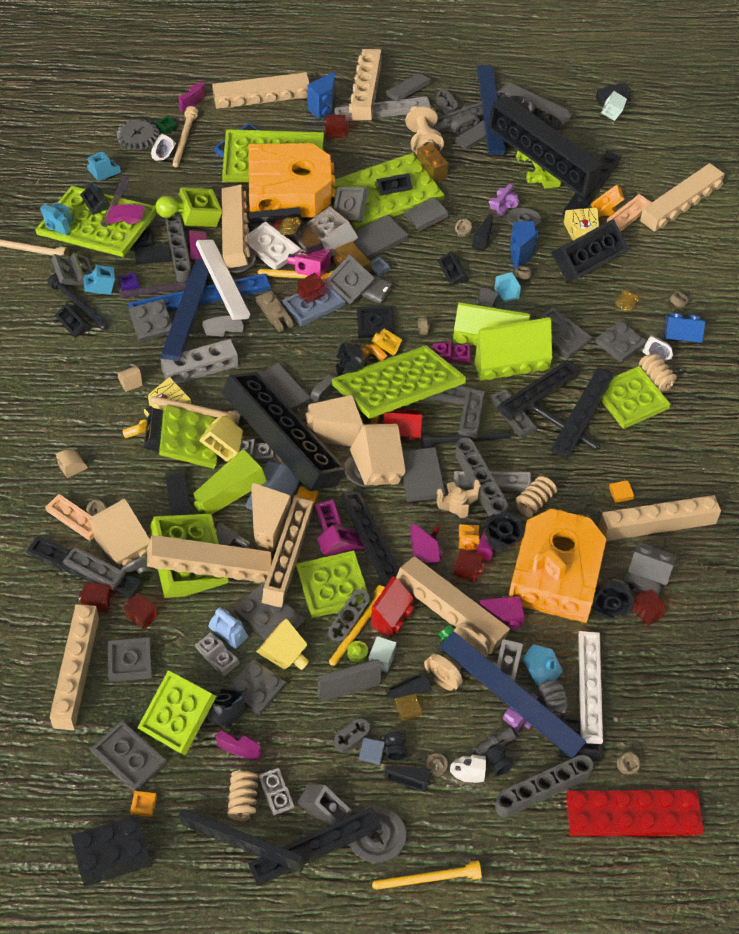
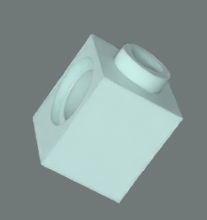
M613 91L605 101L601 113L615 121L623 111L627 98Z
M377 636L368 662L379 659L381 672L388 673L396 653V642Z

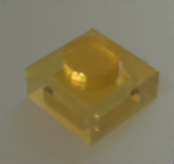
M299 217L284 218L278 228L280 235L295 234L301 224Z
M623 290L616 300L615 306L632 312L640 297Z
M416 694L395 699V705L401 721L422 716Z

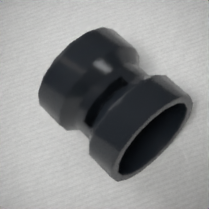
M400 731L387 733L384 736L385 744L388 747L386 749V758L389 760L406 758L408 755L407 748L404 746L406 734Z
M502 745L492 748L484 755L486 756L487 763L493 766L492 771L495 776L505 774L514 766L511 759L506 757V751Z

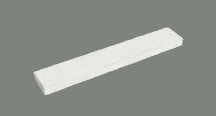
M197 240L196 246L232 320L249 319L250 313L214 240Z
M579 631L580 736L586 743L602 744L600 633Z

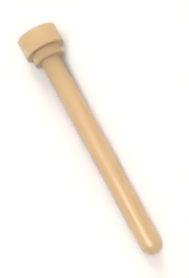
M193 106L187 107L184 114L186 122L173 160V167L179 166L192 121L197 119L198 109Z
M0 239L1 247L47 255L57 254L65 257L69 255L67 247L60 246L53 249Z
M157 396L150 398V402L153 404L169 405L218 418L221 415H232L236 419L235 424L238 426L240 414L237 410L224 412Z

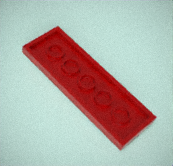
M697 790L566 791L565 794L570 836L702 835L704 832Z

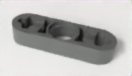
M358 589L352 593L328 629L327 635L332 642L339 643L345 639L369 603V595L365 590ZM361 594L364 596L363 601L365 603L360 602L355 609L352 607L357 600L355 595L360 596ZM347 610L352 611L354 614L353 621H345L343 619V612ZM339 620L345 626L340 632L342 637L338 636L335 638L333 637L334 632L332 629H338L340 623H337V621Z

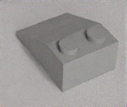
M330 206L306 223L323 243V249L331 250V257L334 256L336 248L348 242H354L358 238L349 221Z

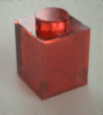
M326 114V138H345V132H348L349 129L346 115Z
M316 273L297 281V294L307 304L325 295V283Z
M460 549L454 565L453 575L476 582L478 575L482 576L485 569V564H482L483 556Z
M85 583L83 591L79 593V603L96 606L97 612L108 613L111 600L110 586L107 584Z
M652 590L646 593L641 592L635 597L632 610L647 627L663 618L667 607Z
M139 593L133 598H129L125 603L124 611L126 617L143 630L158 617L156 606Z

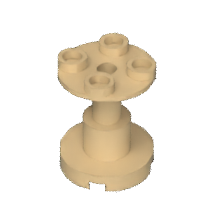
M414 106L410 109L405 119L408 129L417 132L411 139V148L416 156L417 149L432 143L439 152H441L444 146L441 133L432 129L437 122V114L432 107Z
M464 623L455 628L454 632L484 657L488 655V648L485 644L487 639L483 634H476ZM432 654L424 662L428 674L432 671L435 675L433 680L443 688L450 691L454 688L457 690L462 684L463 679L459 673L462 667L447 654L444 657Z

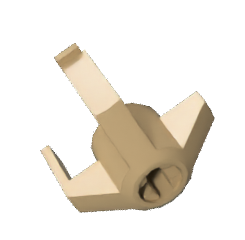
M475 480L474 488L467 491L456 487L455 482L447 483L449 492L447 496H443L441 489L437 490L438 508L457 514L460 518L467 517L469 505L478 499L479 487H481L479 481Z

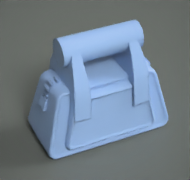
M219 607L208 625L209 628L233 648H238L248 638L242 622L232 617L226 609Z

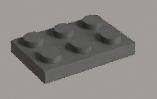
M263 583L233 608L234 613L265 640L285 619L291 623L296 631L306 624V620L285 602L282 608L262 603L265 585Z

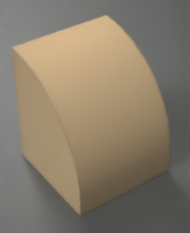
M137 366L118 372V379L125 392L143 386L141 373Z
M69 449L56 453L58 465L67 478L88 468L75 450Z

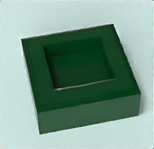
M169 115L155 122L157 128L164 135L178 129V124Z

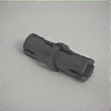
M506 728L495 736H489L487 741L474 747L472 750L474 755L484 756L492 748L499 745L504 746L515 740L516 737L511 728Z

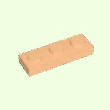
M638 194L610 216L607 222L614 219L621 232L640 217L643 208L652 202Z
M58 494L46 506L47 512L89 541L94 538L90 521L92 516L62 495Z

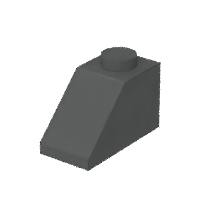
M308 784L298 801V804L311 816L329 825L348 818L352 812L326 785Z

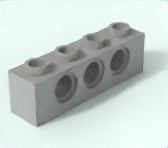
M231 339L184 351L180 361L161 358V366L165 379L167 380L170 377L178 384L237 367L238 355Z

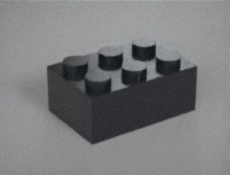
M138 815L71 835L84 887L151 866Z

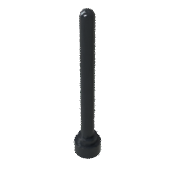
M57 273L49 277L48 284L53 289L60 290L102 330L108 328L107 324L64 284L59 282Z
M537 404L526 410L538 413L561 429L565 425L564 421ZM582 433L579 440L592 449L599 450L600 445Z
M509 431L477 433V438L463 435L434 437V435L427 433L421 434L422 449L431 448L434 444L457 443L461 438H469L472 441L508 439L511 433Z

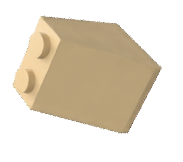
M352 395L308 405V413H306L308 424L306 426L322 443L352 446L363 427Z
M363 425L350 451L364 484H398L406 472L398 425Z
M253 483L251 488L255 546L262 551L274 552L291 508L290 495Z
M125 498L90 517L94 539L115 567L122 569L127 564L147 554L150 539Z

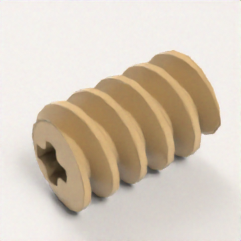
M659 354L647 355L639 362L638 366L641 367L661 393L668 391L677 379L676 374H672L673 371L668 369L669 366L664 364V360L660 359Z
M544 476L537 477L516 498L515 503L518 510L523 515L532 517L533 513L538 512V508H542L543 504L547 503L548 499H551L553 494L557 493V487L550 479Z
M249 771L232 772V777L230 778L231 793L229 794L228 817L237 821H247L251 819L249 815L256 813V808L251 806L257 804V801L253 798L257 796V792L253 789L258 787V783L254 782L258 780V775Z

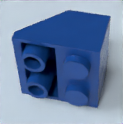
M670 312V315H665L664 337L666 339L702 343L705 321L698 315L688 314V317H683L681 313Z

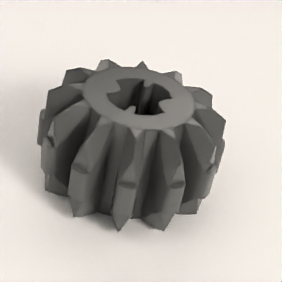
M551 680L539 684L537 689L539 702L555 716L566 713L568 707L566 692H564L558 680Z

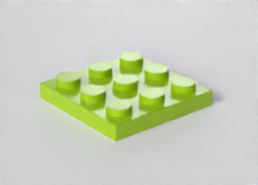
M640 366L615 376L601 400L623 429L668 410L671 405Z
M166 405L163 412L159 455L214 469L217 463V454L199 440L209 425L217 418Z
M354 550L296 564L311 619L340 612L352 593L358 589L365 590L368 593ZM361 594L360 596L355 595L357 600L352 607L357 608L360 602L365 603L363 601L364 596Z
M168 670L138 729L179 753L186 755L216 695Z

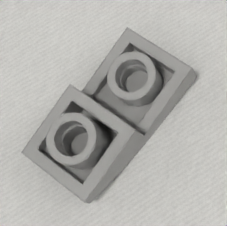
M231 316L214 317L202 323L206 335L223 337L225 331L242 332L244 328L241 319L232 320Z
M255 439L241 440L239 452L244 449L256 462H268V460L274 462L275 452L271 450L267 443L256 444Z
M211 632L195 644L196 649L223 676H226L240 664L238 658L225 648L224 643Z
M279 768L258 775L273 816L295 808Z

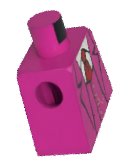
M302 248L298 254H289L287 262L288 264L295 265V272L298 274L321 278L331 266V250L321 249L306 253Z

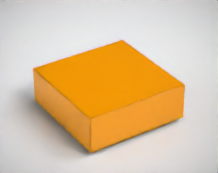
M628 480L609 485V490L615 503L634 499V494Z
M134 791L130 813L132 815L153 817L157 793Z

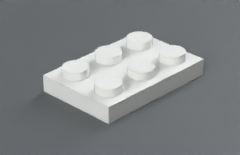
M264 222L247 234L250 245L247 247L252 249L258 258L274 270H278L288 263L289 254H298L301 250L300 247L267 222Z

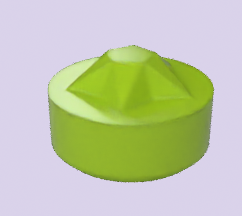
M362 641L350 643L347 648L348 658L356 663L363 662L368 656L367 645Z

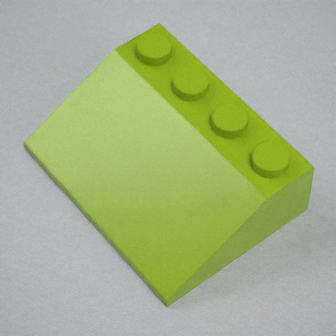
M550 317L479 329L474 364L480 381L550 369L552 360Z
M211 514L156 516L153 518L149 528L150 538L152 535L219 544ZM158 569L164 598L184 597L229 582L228 577H215L205 574L197 575L191 572Z

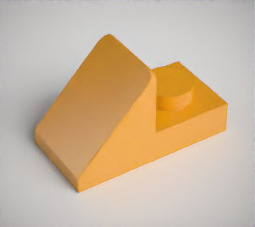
M615 185L591 203V208L598 209V217L612 216L618 211L616 205L624 200L621 187Z

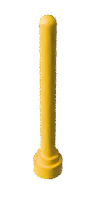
M269 269L258 270V275L266 273L269 277L325 280L334 271L324 273L321 278L298 274L295 271Z
M378 585L374 590L373 600L330 658L329 664L331 666H335L339 662L349 644L354 641L371 617L372 605L384 590V586Z
M479 860L469 861V864H465V867L375 880L372 883V887L377 890L464 876L476 880L481 879L482 875Z

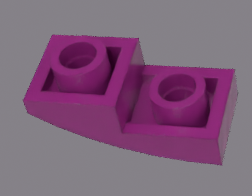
M203 81L190 86L188 93L178 96L179 109L182 112H185L189 106L194 107L205 97Z
M133 204L111 206L106 220L110 224L123 220L128 225L142 221L146 208Z
M188 231L189 261L203 260L196 243L197 240H207L206 232Z
M451 341L433 343V351L446 362H471L470 343L453 346Z
M222 730L216 736L217 746L229 753L250 759H260L262 756L261 745L254 738L249 739L243 735L238 742V739L233 734H227Z

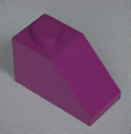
M411 524L410 536L413 557L415 556L427 566L438 565L440 559L443 558L442 548L438 547V542L416 524Z
M332 525L317 538L321 552L327 556L353 550L358 552L365 549L357 531Z
M520 596L479 601V605L509 627L510 630L523 627L524 613Z

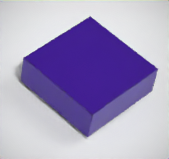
M135 273L118 276L122 293L140 289Z

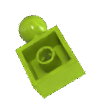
M181 187L176 201L170 196H162L155 205L156 212L163 218H170L176 212H179L185 226L217 227L222 214V209L213 189Z

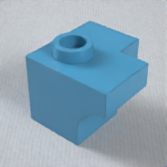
M103 151L87 157L89 162L87 165L88 171L98 181L106 180L108 177L121 172L120 166L113 159L110 160Z
M55 202L52 206L44 204L40 208L47 228L64 235L71 231L69 224L73 221L69 207Z
M96 265L95 270L91 274L84 275V292L111 295L115 281L114 267Z
M533 644L522 657L528 673L531 674L537 685L546 681H556L563 672L552 649Z

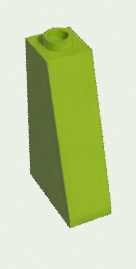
M244 449L241 450L193 493L196 499L194 502L195 507L199 512L203 511L204 514H214L251 492L253 483L258 485L266 483L267 480L263 469Z

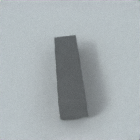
M506 83L497 92L498 99L505 95L508 97L516 95L525 98L524 101L527 103L531 101L537 109L535 116L556 129H561L571 119V114L567 109L515 84Z
M176 212L174 216L165 218L176 280L181 284H186L191 274V267L181 217Z
M469 438L459 439L456 445V459L473 488L475 480L479 481L481 487H479L478 498L486 513L490 517L492 514L496 515L503 511L507 512L508 503L473 441Z
M579 755L501 791L496 799V813L501 817H510L589 779L593 768L591 758L586 755ZM583 766L586 771H581L577 767ZM558 775H564L568 779L563 780ZM539 784H546L549 788H542ZM526 792L530 797H523L520 793ZM502 801H507V802H509L511 805H510V806H504V805L501 804V802H502Z

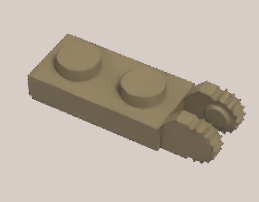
M272 291L256 297L257 304L278 332L283 331L282 321L285 322L288 328L293 327L290 316Z

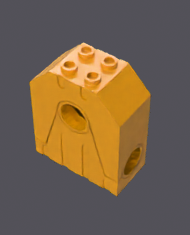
M313 143L249 144L250 212L299 207L302 217H315L331 204V197H334V187H331V185H335V176L331 174L334 173V163H331L330 155Z
M549 509L528 519L511 582L509 597L520 596L523 608L587 623L606 543L605 536L591 518L580 514L567 513L563 510ZM551 549L566 564L564 576L557 580L546 571L545 567L535 572L533 564L537 554Z

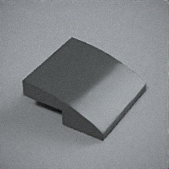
M434 197L403 212L418 231L448 217V211Z
M73 253L69 258L54 254L51 258L61 284L84 285V275L91 274L93 271L87 256Z

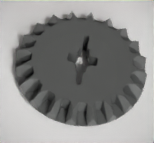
M133 119L132 122L127 121L126 124L123 123L122 127L118 128L117 140L121 146L137 151L152 147L159 137V129L152 122H148L147 119L144 121L141 119L137 121Z
M373 807L382 829L376 831L378 834L382 833L381 842L376 838L372 839V833L350 843V847L356 856L362 858L363 861H369L372 864H382L385 861H391L395 856L399 855L406 841V830L404 823L396 813L384 807Z

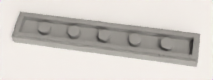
M428 97L378 102L374 104L372 118L408 114L414 106H431ZM349 106L334 108L337 123L356 121L352 119V113H349Z

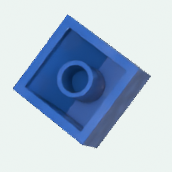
M334 72L308 84V110L319 120L332 114L335 101Z
M534 221L513 222L510 251L514 271L516 267L524 266L532 258L533 251H536L535 239H538V228H535Z

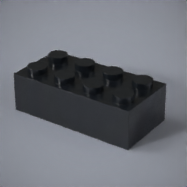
M612 219L551 253L568 283L626 252L629 248L615 220Z

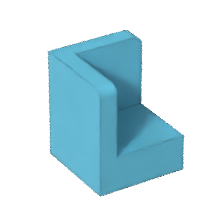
M510 272L496 276L494 289L498 292L502 302L505 303L519 299L521 287L513 273Z

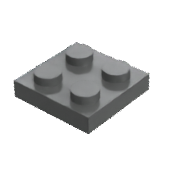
M338 187L334 210L349 222H362L368 189L365 187Z
M349 254L326 281L352 305L375 281V278Z
M163 299L128 308L139 342L169 334L172 323Z
M621 320L599 335L595 341L596 344L620 363H623L643 348L647 340Z
M150 637L108 641L109 682L152 678Z
M253 659L228 688L240 690L242 695L244 694L245 706L260 716L285 688L286 681Z

